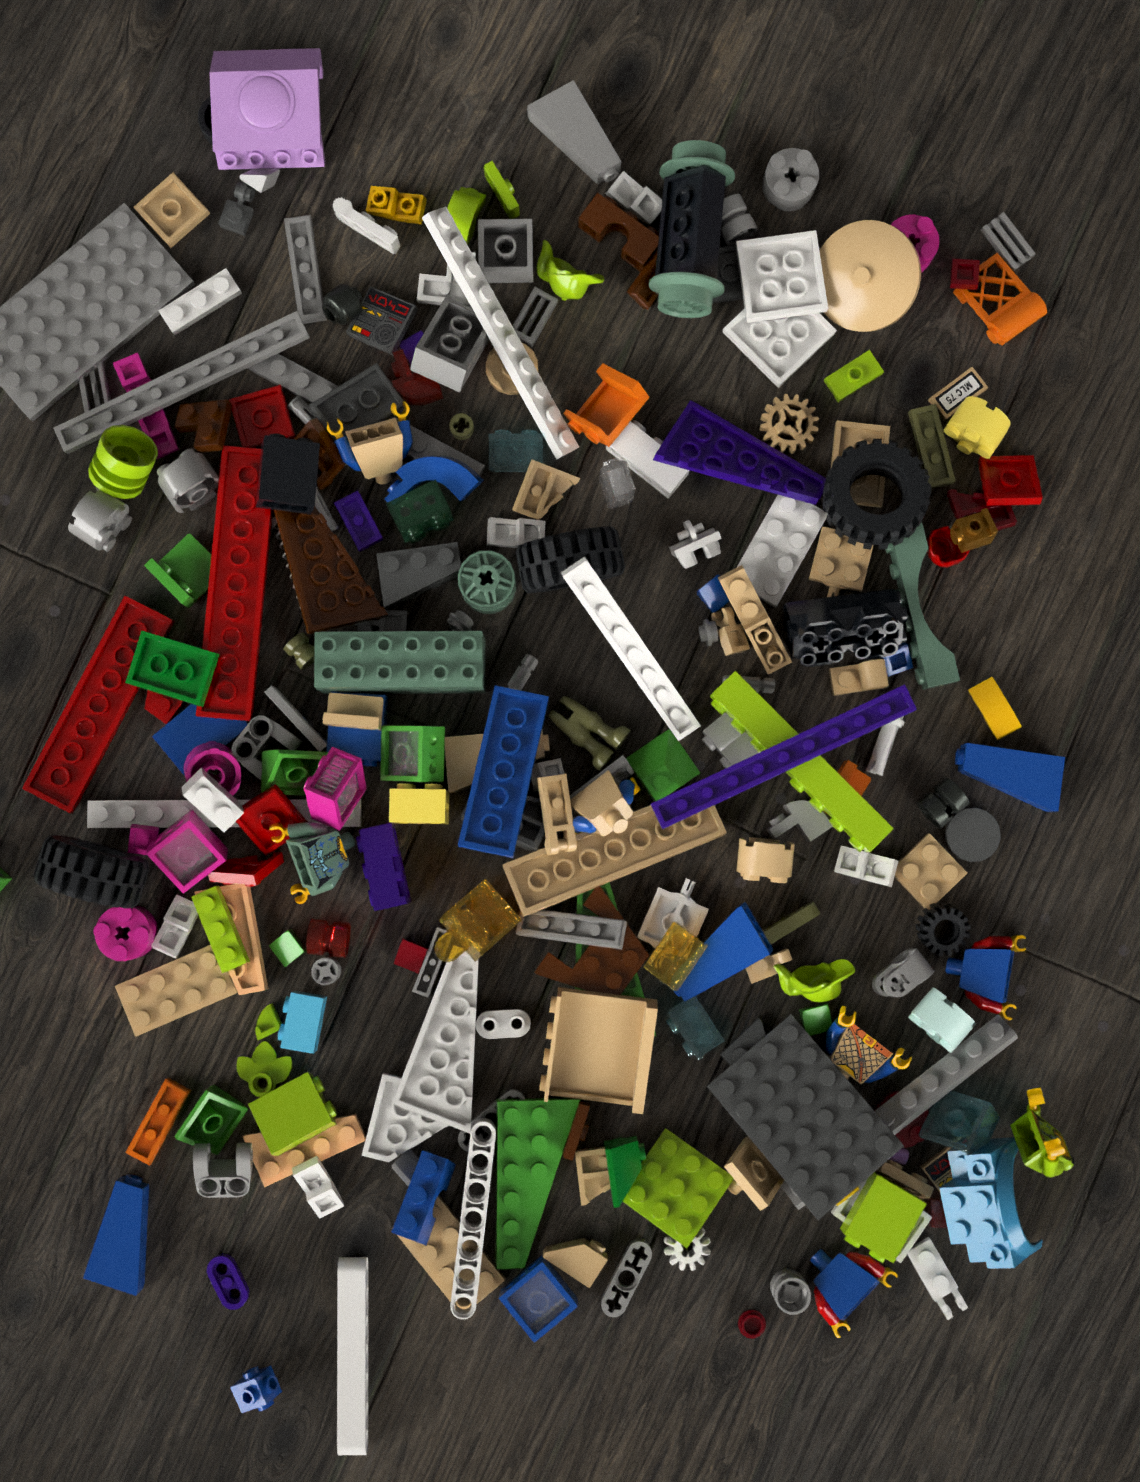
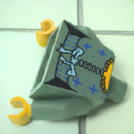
M303 822L289 824L288 828H284L279 823L272 824L269 830L279 829L282 832L280 836L271 837L272 841L281 842L285 836L290 837L286 842L301 884H294L290 892L291 894L303 893L295 897V902L303 904L306 902L308 895L315 896L333 889L340 879L342 871L349 866L346 850L354 847L355 841L353 836L349 832L340 835L337 830L328 829L326 825L319 823Z

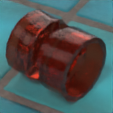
M311 919L307 933V954L324 955L325 952H329L332 957L347 958L351 937V923L334 921L330 925L327 920Z

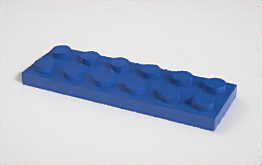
M495 685L458 847L510 858L514 857L549 696Z

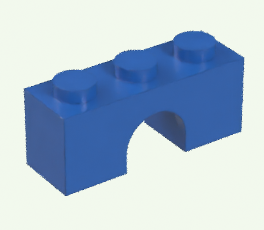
M422 1150L392 1233L425 1246L427 1245L436 1218L433 1217L435 1201L442 1190L447 1191L456 1166L455 1163Z

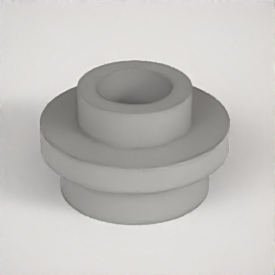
M704 619L703 625L699 626V636L701 642L706 641L707 646H712V643L718 642V632L715 621Z

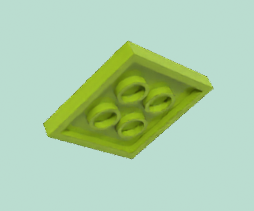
M665 1128L647 1154L646 1160H643L641 1163L642 1170L623 1202L685 1248H688L734 1178L727 1171Z

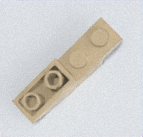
M741 565L718 577L767 674L769 675L792 663L743 566Z

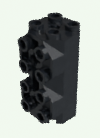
M899 589L785 603L783 606L784 631H787L788 638L785 639L790 659L797 658L802 665L814 667L837 663L843 659V653L852 651L858 659L864 660L894 655L898 651V646L906 643L907 640L903 622H907L908 615L906 606H900L901 596Z

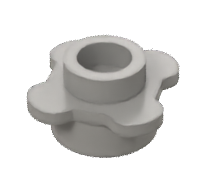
M459 610L455 614H449L450 618L447 619V622L452 631L472 630L471 627L474 623L467 614Z

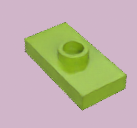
M493 161L485 164L484 174L490 187L509 219L517 218L520 216L519 205L512 195L515 193L512 184L508 178L505 180L502 178Z
M868 350L827 376L824 382L839 403L881 376L884 371L871 351Z

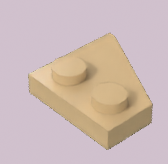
M605 1146L579 1149L575 1152L581 1206L590 1203V1200L611 1188Z

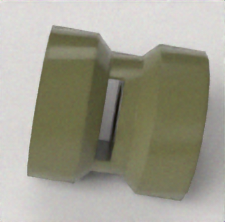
M304 632L293 637L283 648L289 656H295L296 665L301 670H304L314 662L315 646L309 644V638Z

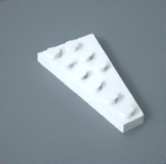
M453 946L392 1104L471 1133L479 955Z

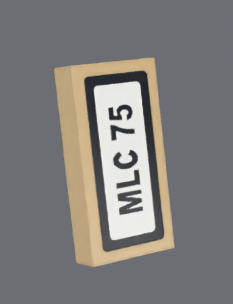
M971 367L930 397L928 401L931 405H937L940 417L943 421H946L954 415L966 397H978L989 387L974 368Z

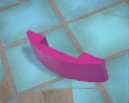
M138 353L113 363L126 393L151 381ZM164 408L138 420L142 431L157 446V459L179 450Z

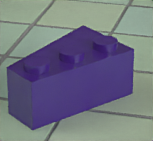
M394 823L360 829V836H357L356 840L359 852L364 854L365 863H362L365 879H368L370 890H368V895L374 911L412 903Z

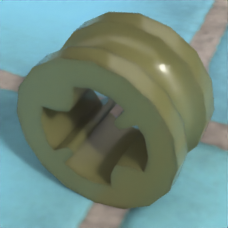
M456 414L450 420V431L453 437L458 440H466L472 436L474 424L471 417L467 414ZM460 421H465L466 426L469 425V428H465L463 433H459L458 428L454 429L455 425L460 424Z

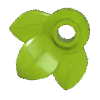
M263 1041L256 1047L252 1058L240 1056L237 1059L238 1075L248 1082L250 1091L257 1097H262L275 1090L276 1084L285 1081L292 1069V1058L290 1056L277 1058L274 1048L267 1041ZM260 1078L267 1080L268 1085L266 1088L259 1086L258 1081Z

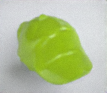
M543 240L542 251L537 262V274L539 278L549 282L553 292L561 297L562 300H578L584 296L589 285L604 282V276L601 274L587 275L586 271L576 270L568 262L553 257L551 245L548 241Z
M845 959L836 960L829 964L822 962L816 966H801L792 973L783 965L776 964L773 966L779 975V982L784 993L789 996L803 995L810 1001L818 1003L837 998L841 993V981L855 972L853 964Z

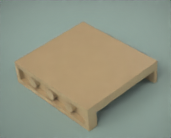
M558 987L557 996H551L549 1013H555L554 1023L548 1022L546 1039H551L550 1049L545 1048L543 1065H547L548 1070L547 1075L541 1074L539 1091L545 1092L544 1102H548V1096L550 1095L632 1106V1113L643 1114L658 1011L657 999Z

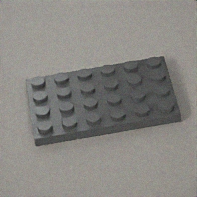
M792 1014L707 1086L817 1220L822 1218L904 1147Z

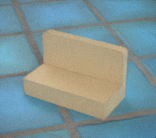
M329 693L327 713L324 712L323 724L326 726L381 731L384 699L373 696Z

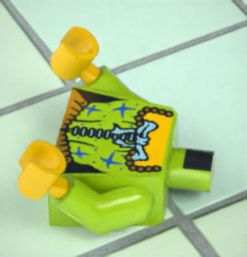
M1041 1087L1027 1090L1029 1105H1027L1026 1113L1010 1126L1024 1165L1044 1174L1046 1177L1058 1176L1063 1171H1068L1073 1167L1074 1158L1069 1154L1062 1134L1040 1117L1041 1107L1039 1105L1045 1104Z

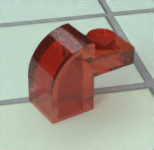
M403 349L393 352L395 362H392L391 366L395 377L399 379L392 381V384L406 403L422 406L443 399L438 382L418 373H411Z

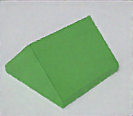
M297 750L262 751L261 791L264 792L276 784L285 795H306L304 791L306 780L314 775L318 769L322 756L327 755L328 752Z
M212 1085L205 1090L174 1137L192 1146L195 1143H210L211 1153L218 1155L249 1108L216 1085Z

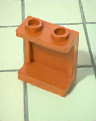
M602 363L596 371L603 380L576 414L567 409L563 414L569 421L567 425L575 433L580 435L583 432L593 443L598 444L601 442L610 447L650 397L638 381Z

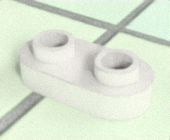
M522 1009L487 1010L482 1012L476 1020L478 1034L486 1039L522 1037L529 1031L531 1026V1019L528 1013ZM513 1019H520L522 1026L514 1028L512 1026ZM485 1021H493L495 1027L492 1030H487L484 1027Z

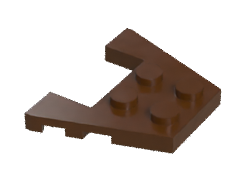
M600 886L594 888L583 904L599 917L624 920ZM627 924L622 949L589 945L573 968L548 952L534 973L586 991L621 995L649 954Z

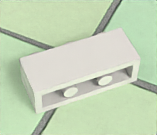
M635 420L633 422L630 421L611 446H606V450L669 499L688 476L690 470L653 461L663 441L657 437L651 438L645 433V427Z

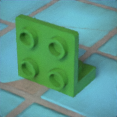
M187 534L159 562L151 558L144 565L187 608L192 607L208 591L211 554L191 534Z

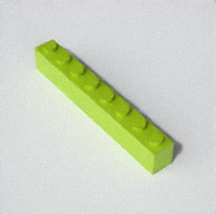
M736 671L710 696L713 699L711 705L721 715L726 712L733 719L730 724L740 734L746 732L753 739L750 741V744L759 753L798 735ZM821 756L786 771L792 778L789 783L798 792L802 793L805 791L811 797L809 803L820 813L824 810L831 817L829 823L840 833L844 830L851 837L848 840L849 843L857 851L871 852L894 829Z

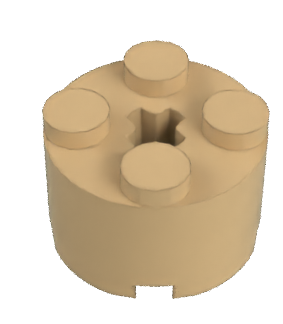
M744 837L739 838L736 871L745 880L759 881L760 876L770 879L771 882L787 883V878L792 877L795 843L787 841V847H785V844H780V840L749 837V843H746Z

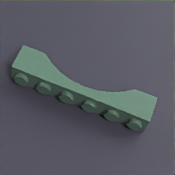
M921 522L909 538L904 537L903 542L896 546L889 543L885 551L887 554L890 553L891 556L890 573L892 579L897 581L901 596L900 606L905 605L907 609L908 619L907 622H903V627L906 632H909L911 642L908 643L911 658H915L917 664L915 678L917 684H921L922 689L926 690L960 681L954 654L934 636L924 619L920 607L918 579L922 561L928 550Z

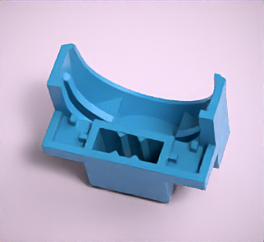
M1014 1137L989 1139L978 1147L948 1150L947 1154L953 1179L939 1188L951 1244H966L969 1261L986 1262L987 1269L1015 1268L1028 1256L1039 1250L1043 1243L1042 1239L1030 1243L1019 1221L1013 1187L1014 1159L1019 1149Z

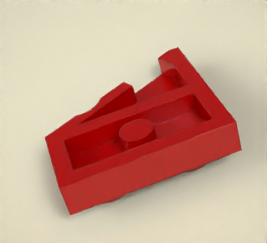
M275 852L271 858L264 861H258L257 855L239 859H227L208 874L209 881L219 882L222 885L244 884L246 887L259 885L261 880L284 863L282 852Z

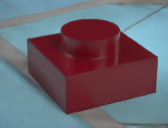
M952 259L950 288L977 290L980 260Z

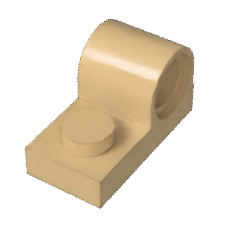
M884 659L870 660L856 665L829 669L833 696L889 687Z

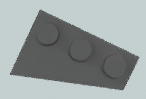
M458 542L377 553L385 610L395 609L394 607L408 600L411 601L417 598L418 595L457 578L462 564Z

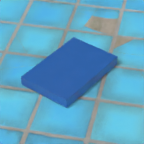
M190 704L152 737L184 775L185 760L195 747L209 741H215L228 746L237 739L248 725V722L197 717V705Z

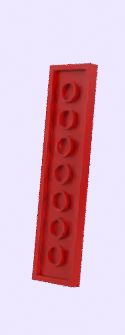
M127 596L123 597L23 785V790L70 814L74 813L140 687L125 682L141 630L167 638L175 622L174 620Z

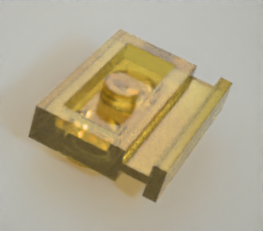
M673 921L644 965V968L671 987L673 991H678L708 945L699 940L698 937L681 924Z

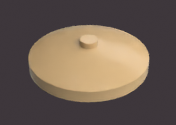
M875 220L856 221L843 226L833 233L820 249L828 310L824 314L837 325L852 331H877L892 325L902 318L915 301L921 282L920 259L913 243L896 227Z

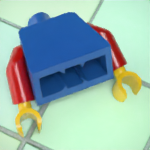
M1023 935L1012 937L989 936L974 942L971 949H965L963 960L949 957L946 964L947 974L961 976L959 987L964 989L965 996L981 1010L999 1014L1007 1020H1012L1013 1018L1006 1015V1009L1008 1007L1016 1009L1015 1005L1006 1001L1014 952L1026 950V948H1018L1017 946L1018 939H1026Z
M820 1249L810 1260L821 1271L813 1280L816 1285L813 1293L817 1310L832 1327L837 1338H841L837 1330L840 1326H845L850 1331L846 1318L880 1282L888 1288L892 1287L886 1282V1277L889 1274L894 1275L896 1278L898 1277L893 1270L884 1267L872 1257L856 1252H849L845 1255L839 1253L832 1260Z

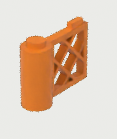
M998 253L980 264L979 274L983 272V275L979 276V282H981L980 293L969 292L967 289H955L953 291L962 304L967 302L987 325V336L994 344L1004 345L1047 314V307L1042 298L1026 287ZM995 263L1002 271L1001 278L986 276L987 268ZM985 283L1000 284L999 295L984 294ZM1004 285L1015 286L1020 294L1015 297L1003 296ZM983 300L998 302L997 310L988 315L982 308Z

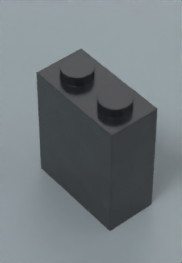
M281 434L264 435L261 444L256 507L311 515L315 507L320 443H314L313 440L308 438L288 439Z

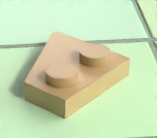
M531 459L512 510L540 520L552 505L557 504L563 498L562 494L569 487L579 482L580 478Z

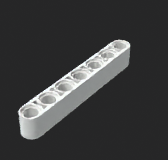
M487 1118L476 1120L470 1134L451 1296V1311L458 1319L470 1318L475 1312L496 1138V1126ZM479 1126H488L491 1130V1136L487 1139H480L476 1135V1129ZM477 1154H483L487 1157L488 1163L484 1167H477L474 1165L472 1158ZM478 1182L484 1186L485 1191L483 1194L476 1196L470 1192L469 1186ZM476 1211L481 1215L482 1219L476 1224L469 1223L466 1219L467 1213ZM466 1240H474L478 1244V1248L474 1252H467L462 1244ZM468 1268L474 1272L475 1276L473 1279L466 1281L460 1277L459 1272ZM461 1297H465L471 1301V1306L467 1309H461L457 1306L456 1301Z
M339 1257L337 1281L338 1455H367L368 1257Z

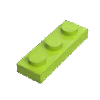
M214 886L192 896V901L221 972L226 973L250 962L220 886Z

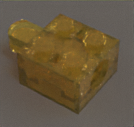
M485 878L440 918L439 921L448 931L436 941L434 946L435 954L441 961L448 963L456 960L466 951L476 962L516 927L522 919Z

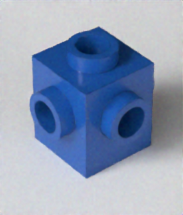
M258 1366L247 1370L242 1374L243 1377L230 1387L241 1413L258 1408V1411L269 1408L274 1404L273 1399L282 1392L271 1366L260 1370Z

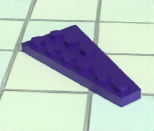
M690 400L653 458V461L814 505L817 504L823 494L826 481L825 477Z

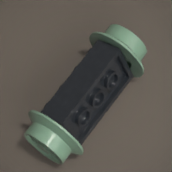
M701 140L680 142L673 147L672 160L665 162L660 167V176L664 180L656 271L655 276L649 280V288L659 294L658 310L674 317L700 318L709 315L712 312L713 299L720 297L725 290L723 283L717 280L724 192L725 187L734 181L735 172L730 166L725 164V149L712 142Z

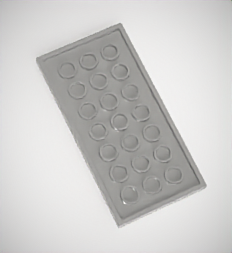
M125 203L0 307V386L32 422L74 388L82 376L87 377L91 371L95 370V365L101 361H106L160 315L158 310L184 295L195 285L194 281Z

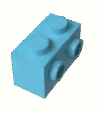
M293 991L290 997L286 996L283 1005V1013H287L285 1024L281 1023L278 1032V1040L282 1041L280 1048L312 1054L317 1051L327 996Z

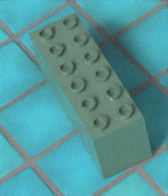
M483 631L315 632L314 688L323 694L331 692L360 694L486 693L485 637Z

